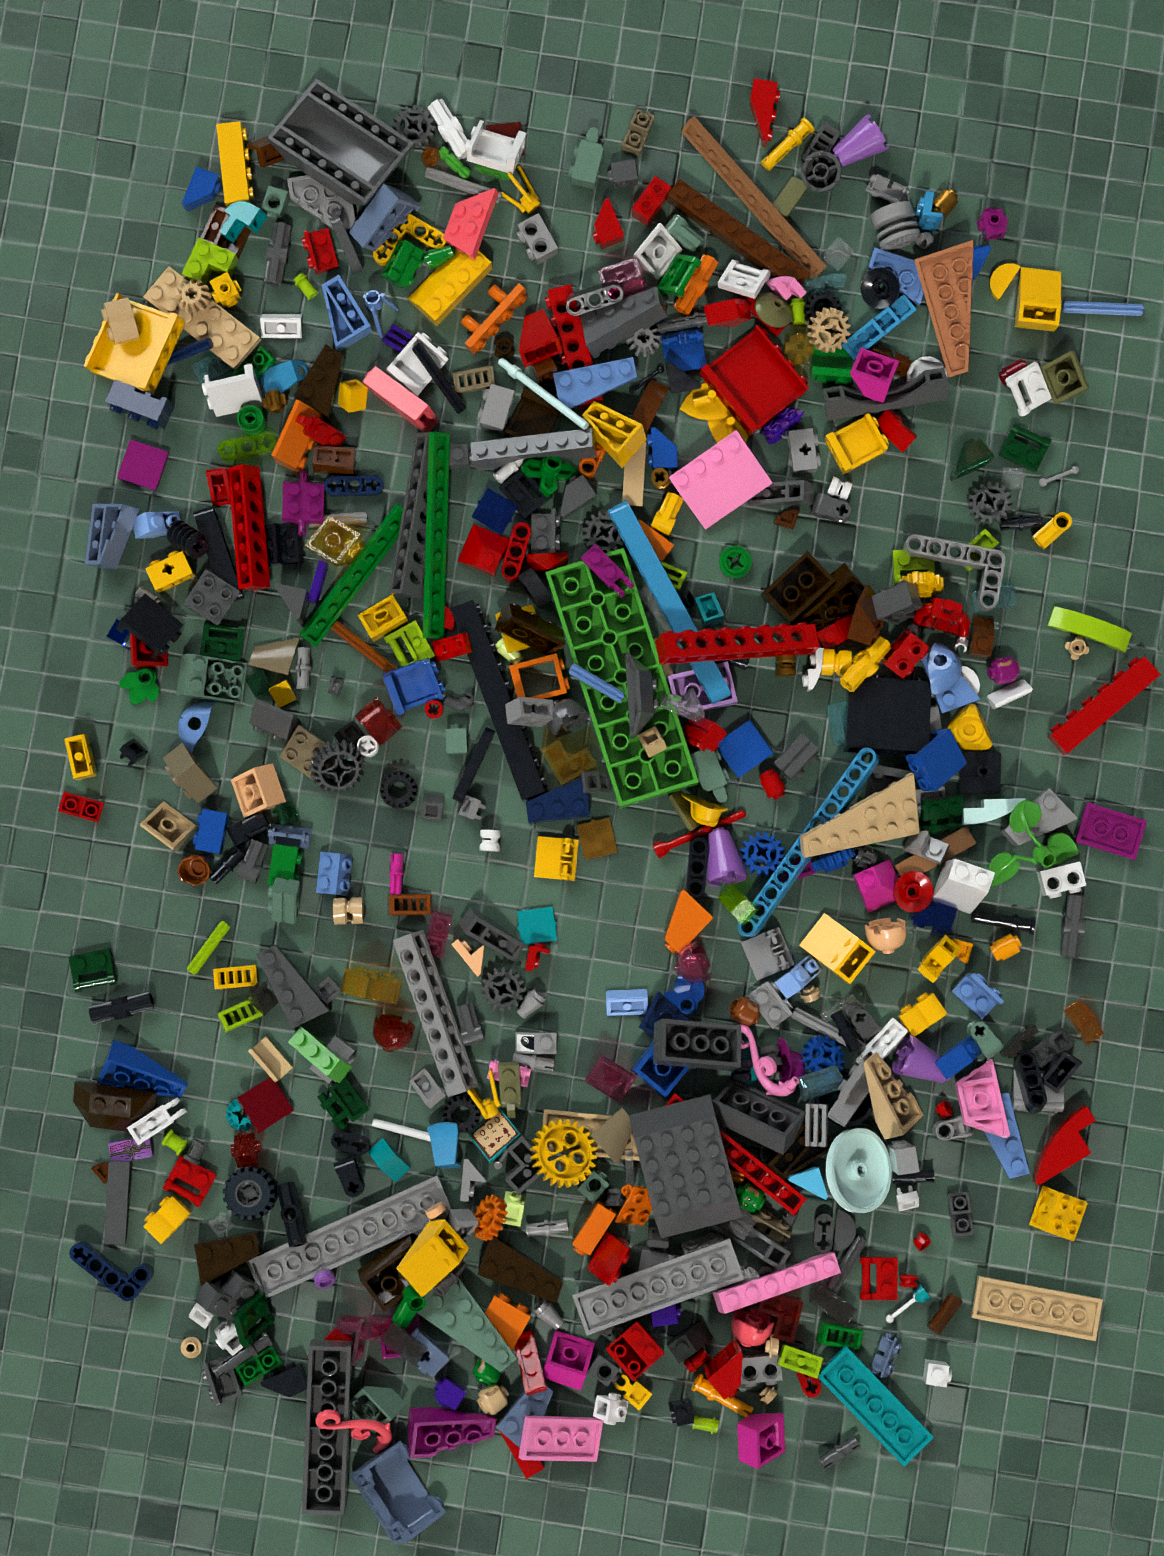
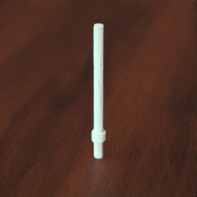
M504 358L499 359L498 364L508 371V375L513 379L521 381L583 430L588 428L589 423L522 373L521 368L515 364L512 365Z

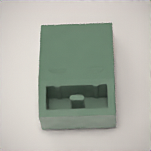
M190 653L181 655L176 695L242 704L247 663Z

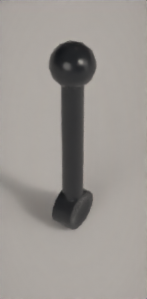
M658 366L655 372L632 387L629 392L633 394L657 374H662L664 367Z

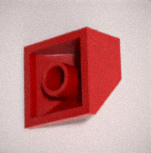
M473 524L457 562L495 577L510 539Z

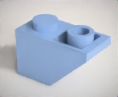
M179 511L145 512L137 516L133 525L135 538H155L167 535L169 526L174 521L181 520Z
M809 954L775 982V985L788 999L804 988L822 969Z

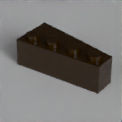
M493 1236V1239L489 1240L477 1274L555 1303L558 1300L563 1285L562 1278L498 1236Z

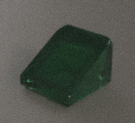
M263 669L258 670L246 679L255 698L273 687Z

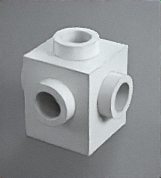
M227 1319L214 1330L217 1336L215 1341L222 1350L226 1349L233 1356L243 1348L239 1342L234 1321Z
M609 1392L608 1396L597 1395L593 1417L604 1420L603 1423L609 1425H616V1422H625L629 1401L622 1399L620 1394Z

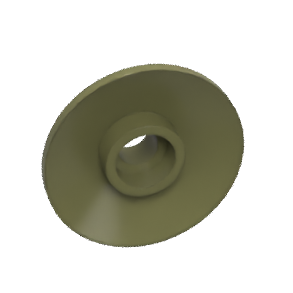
M770 292L763 293L757 297L755 311L764 323L775 328H782L790 323L792 309L786 300Z

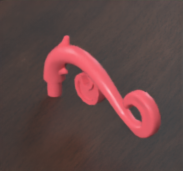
M331 1409L321 1411L315 1418L316 1425L319 1428L351 1429V1436L357 1440L368 1438L370 1430L378 1432L380 1436L376 1437L378 1440L372 1448L376 1454L385 1450L392 1440L390 1423L385 1425L382 1422L370 1419L340 1422L341 1417L338 1411ZM328 1419L335 1420V1423H327L325 1421Z

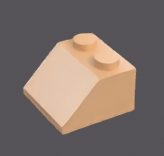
M273 763L252 768L231 779L244 818L275 808L286 802Z

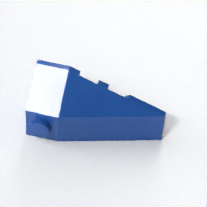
M113 1040L97 1083L101 1085L155 1091L157 1095L175 1098L182 1097L188 1084L136 1048Z

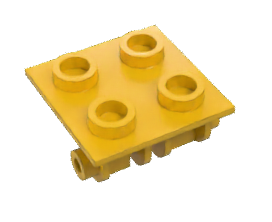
M538 836L534 877L575 881L579 840Z

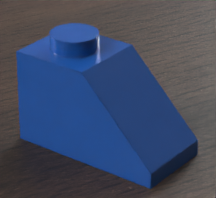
M196 167L182 201L184 209L190 211L215 200L216 195L220 194L223 187L220 176Z
M968 1036L952 1045L934 1063L947 1080L973 1062L982 1052L972 1037Z

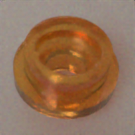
M427 148L421 156L423 165L430 168L435 166L439 162L440 153L435 148Z

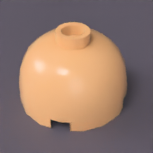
M891 918L870 921L869 926L865 925V934L871 947L882 951L884 954H890L905 942L907 926L905 920L897 918V922H891Z

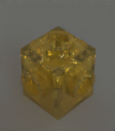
M802 333L790 336L789 341L785 342L784 354H788L787 360L789 359L793 364L808 363L809 357L813 356L814 344H810L811 337H806V334Z

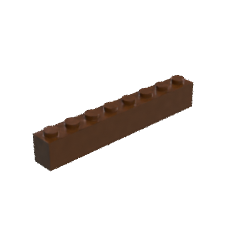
M680 178L668 193L667 202L760 270H770L771 278L793 277L802 287L808 282L811 275L810 272Z

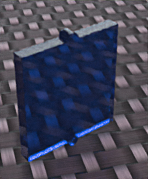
M487 488L482 499L478 501V506L472 518L503 535L508 524L512 522L511 518L518 505L492 489Z

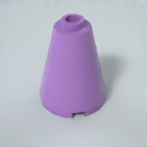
M869 113L832 149L833 155L837 157L842 167L890 149L889 145H883L886 140L875 121L870 122L868 120L871 118Z
M724 827L713 829L712 833L709 834L707 884L709 886H721L720 883L732 885L746 880L748 874L730 832L725 830Z
M909 1035L910 1038L905 1037L901 1041L895 1052V1056L898 1057L896 1063L892 1062V1071L894 1073L939 1083L949 1080H946L934 1063L941 1056L913 1035Z

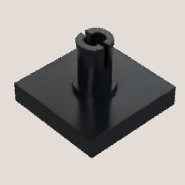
M962 752L967 764L959 770L958 793L1001 794V753Z

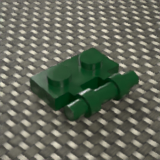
M959 794L921 799L920 818L923 821H928V825L921 826V831L927 830L930 835L941 831L950 833L961 829L962 822H954V817L962 816L963 797ZM945 818V823L937 824V819Z
M346 1076L340 1083L336 1082L328 1088L333 1095L329 1099L324 1092L317 1096L322 1103L320 1106L323 1110H327L332 1117L331 1121L334 1125L337 1124L340 1130L348 1126L343 1120L346 1116L349 1117L351 1122H354L370 1110ZM335 1101H337L341 1108L344 1110L340 1114L333 1106V1103Z

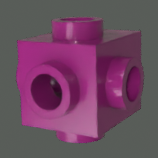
M990 207L985 209L977 220V228L979 232L982 231L983 241L1004 238L1007 232L1006 227L1008 226L1006 214L1003 215L1002 208Z

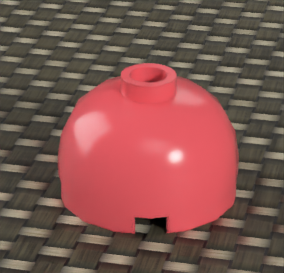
M744 1307L735 1310L731 1321V1329L735 1338L745 1347L764 1344L774 1327V1322H770L771 1317L755 1308H750V1312L743 1311Z

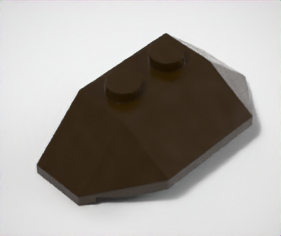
M75 1081L73 1103L90 1127L129 1132L127 1127L156 1109L157 1092Z

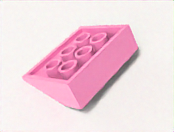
M737 430L669 477L705 530L773 484Z

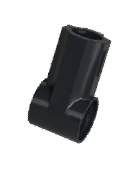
M260 812L245 821H239L229 826L226 830L234 846L238 847L250 841L253 836L271 827L264 813Z

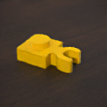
M622 1373L621 1377L625 1379V1384L619 1385L615 1382L614 1386L618 1390L626 1391L623 1398L640 1411L652 1396V1392L637 1380L631 1384L629 1377Z

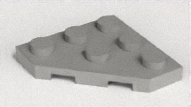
M308 175L287 178L292 202L331 229L333 227L329 219L339 215L346 231L352 229L356 222L353 204H350Z

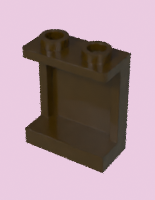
M524 388L521 400L508 428L504 431V435L507 438L551 433L560 411L535 392Z

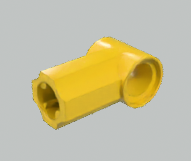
M668 492L660 510L657 511L653 519L651 528L669 536L684 499L675 493Z
M1065 512L1056 514L1032 536L1036 544L1043 550L1071 526V516ZM1057 518H1063L1066 521V526L1063 528L1059 527L1056 523Z

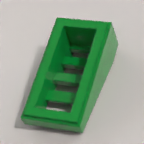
M820 1321L816 1341L822 1345L840 1348L846 1345L849 1349L859 1351L864 1330ZM835 1330H837L836 1340H833ZM845 1331V1339L844 1342H842L843 1333ZM854 1333L853 1343L850 1344L851 1334Z

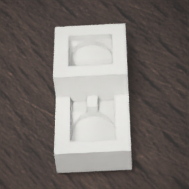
M198 1303L195 1304L189 1314V1318L204 1329L207 1328L214 1317L212 1313L206 1311Z

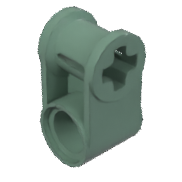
M972 1021L967 1025L966 1031L968 1036H971L978 1044L982 1052L981 1055L987 1061L1004 1049L1000 1040L985 1023ZM975 1027H981L979 1030L980 1035L974 1034L976 1032Z

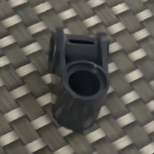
M352 1155L333 1163L346 1195L357 1197L362 1194L365 1186L355 1157ZM351 1182L359 1185V1188L356 1189L357 1193L354 1190L350 1191Z

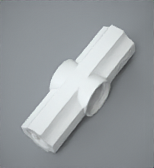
M437 99L427 107L428 111L438 125L437 128L446 143H449L456 157L459 160L465 159L467 157V152H465L467 138L463 133V128L458 119L452 116L443 99Z

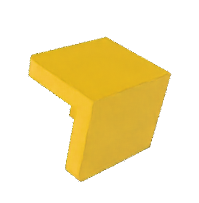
M357 379L340 382L338 405L348 413L365 410L368 387Z

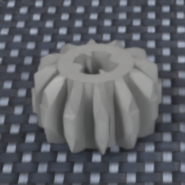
M650 326L645 330L640 329L635 332L633 337L628 340L626 339V344L630 345L629 351L631 352L636 349L635 356H639L640 352H643V357H647V351L653 355L655 352L653 348H659L657 341L661 339L659 335H656L658 332L657 328L650 330ZM642 336L645 337L646 343H642V340H640Z

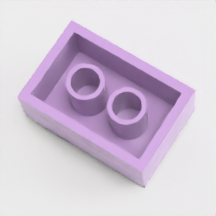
M728 661L716 665L728 685L731 695L715 704H712L693 670L667 676L678 718L734 705L738 702Z

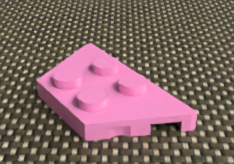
M989 1059L985 1064L976 1068L955 1084L963 1124L1008 1138L1010 1132L993 1059Z

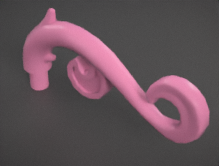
M739 1024L741 1026V1033H744L749 1040L748 1043H745L741 1038V1049L749 1047L750 1044L753 1068L759 1082L767 1090L766 1095L783 1097L795 1091L796 1085L800 1082L795 1076L785 1083L779 1081V1085L768 1078V1076L775 1074L777 1071L775 1061L769 1056L759 1058L751 1029L746 1025Z

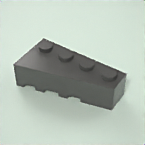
M657 287L622 298L618 303L581 314L586 346L595 359L605 349L611 350L616 347L617 342L624 338L628 340L633 337L636 331L640 329L645 330L666 318L665 303Z
M273 945L256 954L291 1029L331 1011L329 1006L318 996L278 945Z

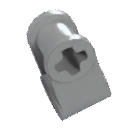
M962 1115L938 1121L932 1127L933 1135L943 1141L975 1135L970 1126L963 1124ZM942 1125H946L948 1128L945 1136L939 1134V1128Z

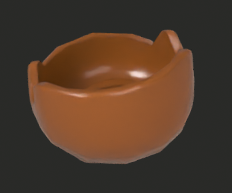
M194 854L185 857L178 865L177 873L183 883L186 882L192 886H197L205 883L211 876V865L205 857Z

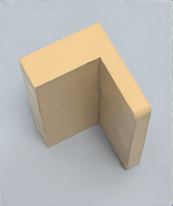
M267 1036L248 1050L274 1082L279 1081L294 1068Z

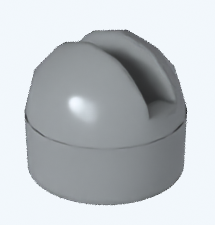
M922 232L921 237L916 240V243L921 249H926L933 244L934 236L930 232Z

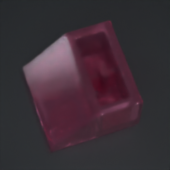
M637 257L598 269L601 284L615 280L622 285L623 298L648 290L643 268ZM614 287L608 293L611 296H616L620 290Z

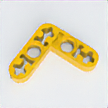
M411 214L406 216L407 224L404 223L400 227L402 233L395 228L391 231L398 235V240H404L407 235L431 250L446 247L447 245L443 239L444 234ZM417 227H424L426 233L423 236H417L415 234ZM430 232H432L431 237H433L434 239H438L440 237L442 244L438 243L435 246L434 240L428 238ZM387 240L384 242L388 247L385 252L387 258L382 257L381 260L379 259L378 253H383L385 250L383 244L376 251H373V258L378 265H387L397 242L389 243Z

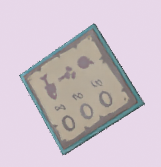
M498 1107L499 1113L485 1119L468 1134L490 1163L521 1136V1133L500 1107Z

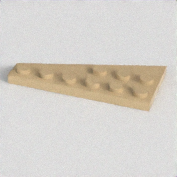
M908 773L905 775V778L898 782L894 781L884 790L875 792L849 807L850 809L844 813L835 815L832 820L800 836L802 856L807 858L920 834L914 774Z

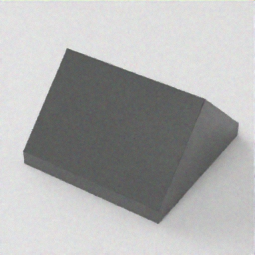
M279 583L274 585L297 622L301 626L305 624L310 603L308 600L309 592L306 589Z

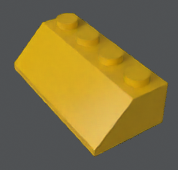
M455 249V256L435 269L407 298L436 327L492 270V262L479 250L476 259L472 260L464 252L461 253Z

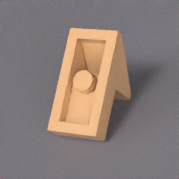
M457 939L452 943V946L476 976H480L482 974L485 945L471 955L469 951L472 949L465 940L461 942Z

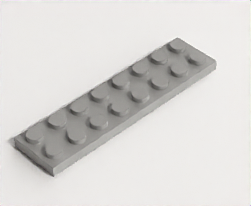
M729 1238L620 1277L616 1283L612 1282L610 1286L603 1283L575 1293L572 1296L587 1336L744 1280L745 1277L732 1241Z

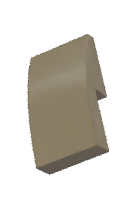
M636 109L621 144V150L640 156L655 115Z

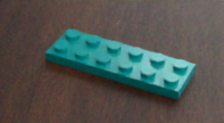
M846 1345L820 1370L818 1378L904 1467L934 1438Z

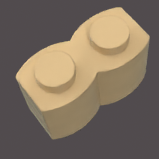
M128 297L104 303L101 314L103 321H107L109 329H106L109 341L113 340L114 345L138 340L139 334Z

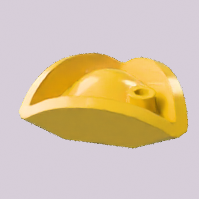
M970 703L962 708L946 728L951 730L960 750L982 751L990 749L992 746L991 736L985 720L975 704Z

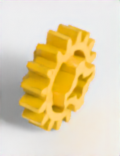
M914 571L912 574H907V576H902V579H899V581L907 580L910 583L917 584L920 597L930 598L931 595L935 596L936 593L940 594L941 591H944V578L940 577V575L934 576L932 572Z

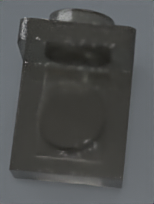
M265 981L261 985L256 983L249 990L251 995L247 998L263 1016L278 1003L276 996L266 987L267 983Z

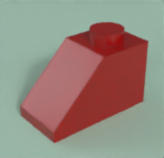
M609 198L605 199L594 224V233H592L595 244H599L601 250L624 241V233Z
M734 298L703 306L708 326L735 327L752 319L747 299Z

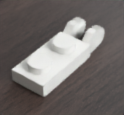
M892 1018L866 1045V1049L859 1055L856 1062L860 1064L862 1059L865 1061L869 1054L875 1052L884 1060L909 1031Z
M178 1097L164 1106L161 1105L127 1127L137 1145L174 1123V1120L187 1112L185 1108L180 1109L170 1117L166 1111L180 1102Z

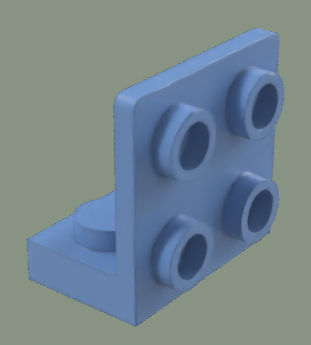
M966 973L951 992L980 1019H983L996 1004L1002 1005L1004 1003L1001 999L1003 995L996 988L988 987L985 984L987 980L979 973Z

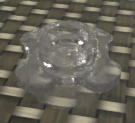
M220 1212L218 1217L211 1219L208 1223L217 1237H222L227 1230H232L234 1226L232 1222H229L227 1214L224 1212Z

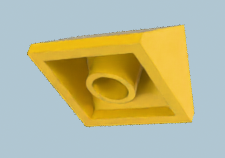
M393 594L358 614L373 642L409 622Z

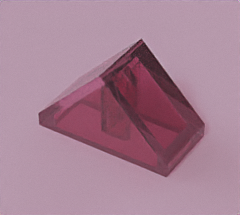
M371 1314L368 1318L364 1339L398 1341L401 1328L393 1323L392 1318Z

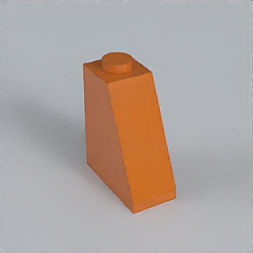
M684 889L679 893L664 938L667 942L664 946L673 954L675 952L680 954L713 919Z
M597 1200L572 1242L577 1253L583 1256L585 1253L589 1256L591 1255L616 1216V1210Z

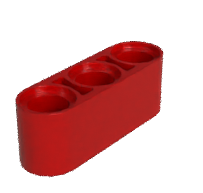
M524 522L517 523L513 527L501 568L503 579L511 583L516 582L521 574L531 539V529ZM521 528L528 531V534L523 538L516 535L517 531ZM514 548L522 550V554L519 557L511 555V551ZM507 568H515L516 574L512 577L505 574Z

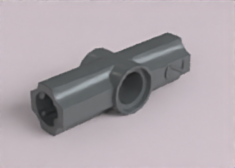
M274 223L271 243L267 247V267L264 283L270 286H282L285 265L289 261V241L292 227L286 223Z
M1067 895L1066 912L1061 924L1063 938L1060 956L1079 958L1081 939L1086 928V920L1084 918L1086 896Z

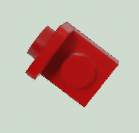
M535 942L534 946L530 945L525 970L533 971V968H538L540 956L537 955V951L550 953V950L546 949V944Z

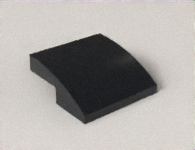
M287 522L265 525L268 566L304 562L302 534L301 536L298 535V524Z

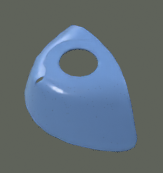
M934 643L928 658L932 694H939L951 687L959 679L962 671L961 661L957 654L941 643ZM938 655H944L947 658V662L943 666H937L934 663V658Z
M213 700L191 705L181 714L180 717L183 718L178 720L179 738L191 753L196 742L206 729L211 709L216 703ZM192 717H197L201 721V727L197 730H192L188 726V722Z

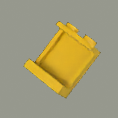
M869 413L839 431L827 434L824 438L843 475L888 450L887 445H889L886 436L880 434L876 418L874 416L871 417Z

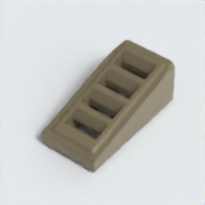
M493 366L453 373L456 393L490 389L491 384L495 385ZM483 374L488 375V382L484 383ZM475 375H479L480 384H476ZM467 376H471L472 378L471 386H468ZM460 377L464 379V387H460Z

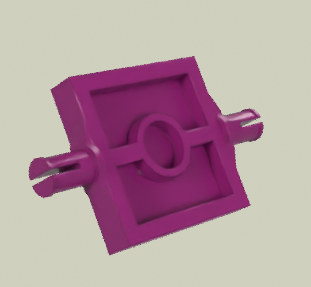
M303 470L299 471L298 482L283 481L282 522L298 524L299 536L302 534V529V536L307 535L306 525L323 524L324 484L307 482L308 472L304 471L303 478Z

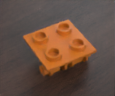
M626 1184L622 1187L621 1193L627 1200L615 1222L644 1226L652 1212L647 1188L637 1185L632 1187Z

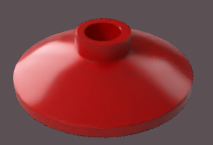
M917 871L902 874L894 885L893 896L895 902L901 909L907 912L924 910L930 904L933 897V885L930 879L925 874ZM912 887L913 894L909 895L908 889Z

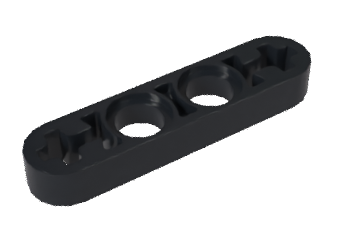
M488 727L485 728L455 790L453 800L460 803L463 802L493 740L495 730Z

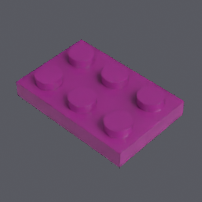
M1087 802L1074 842L1135 860L1147 821Z

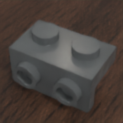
M230 1354L206 1362L203 1365L202 1375L204 1380L209 1382V1397L212 1402L215 1401L216 1406L243 1395L235 1368L219 1380L211 1369L230 1356Z

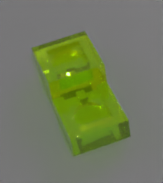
M732 883L718 898L743 925L758 910Z

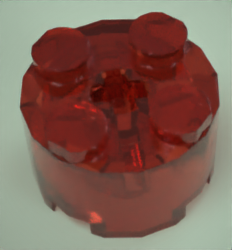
M378 697L371 700L355 715L358 722L365 727L380 745L386 743L403 727L396 719V716L384 707V704Z

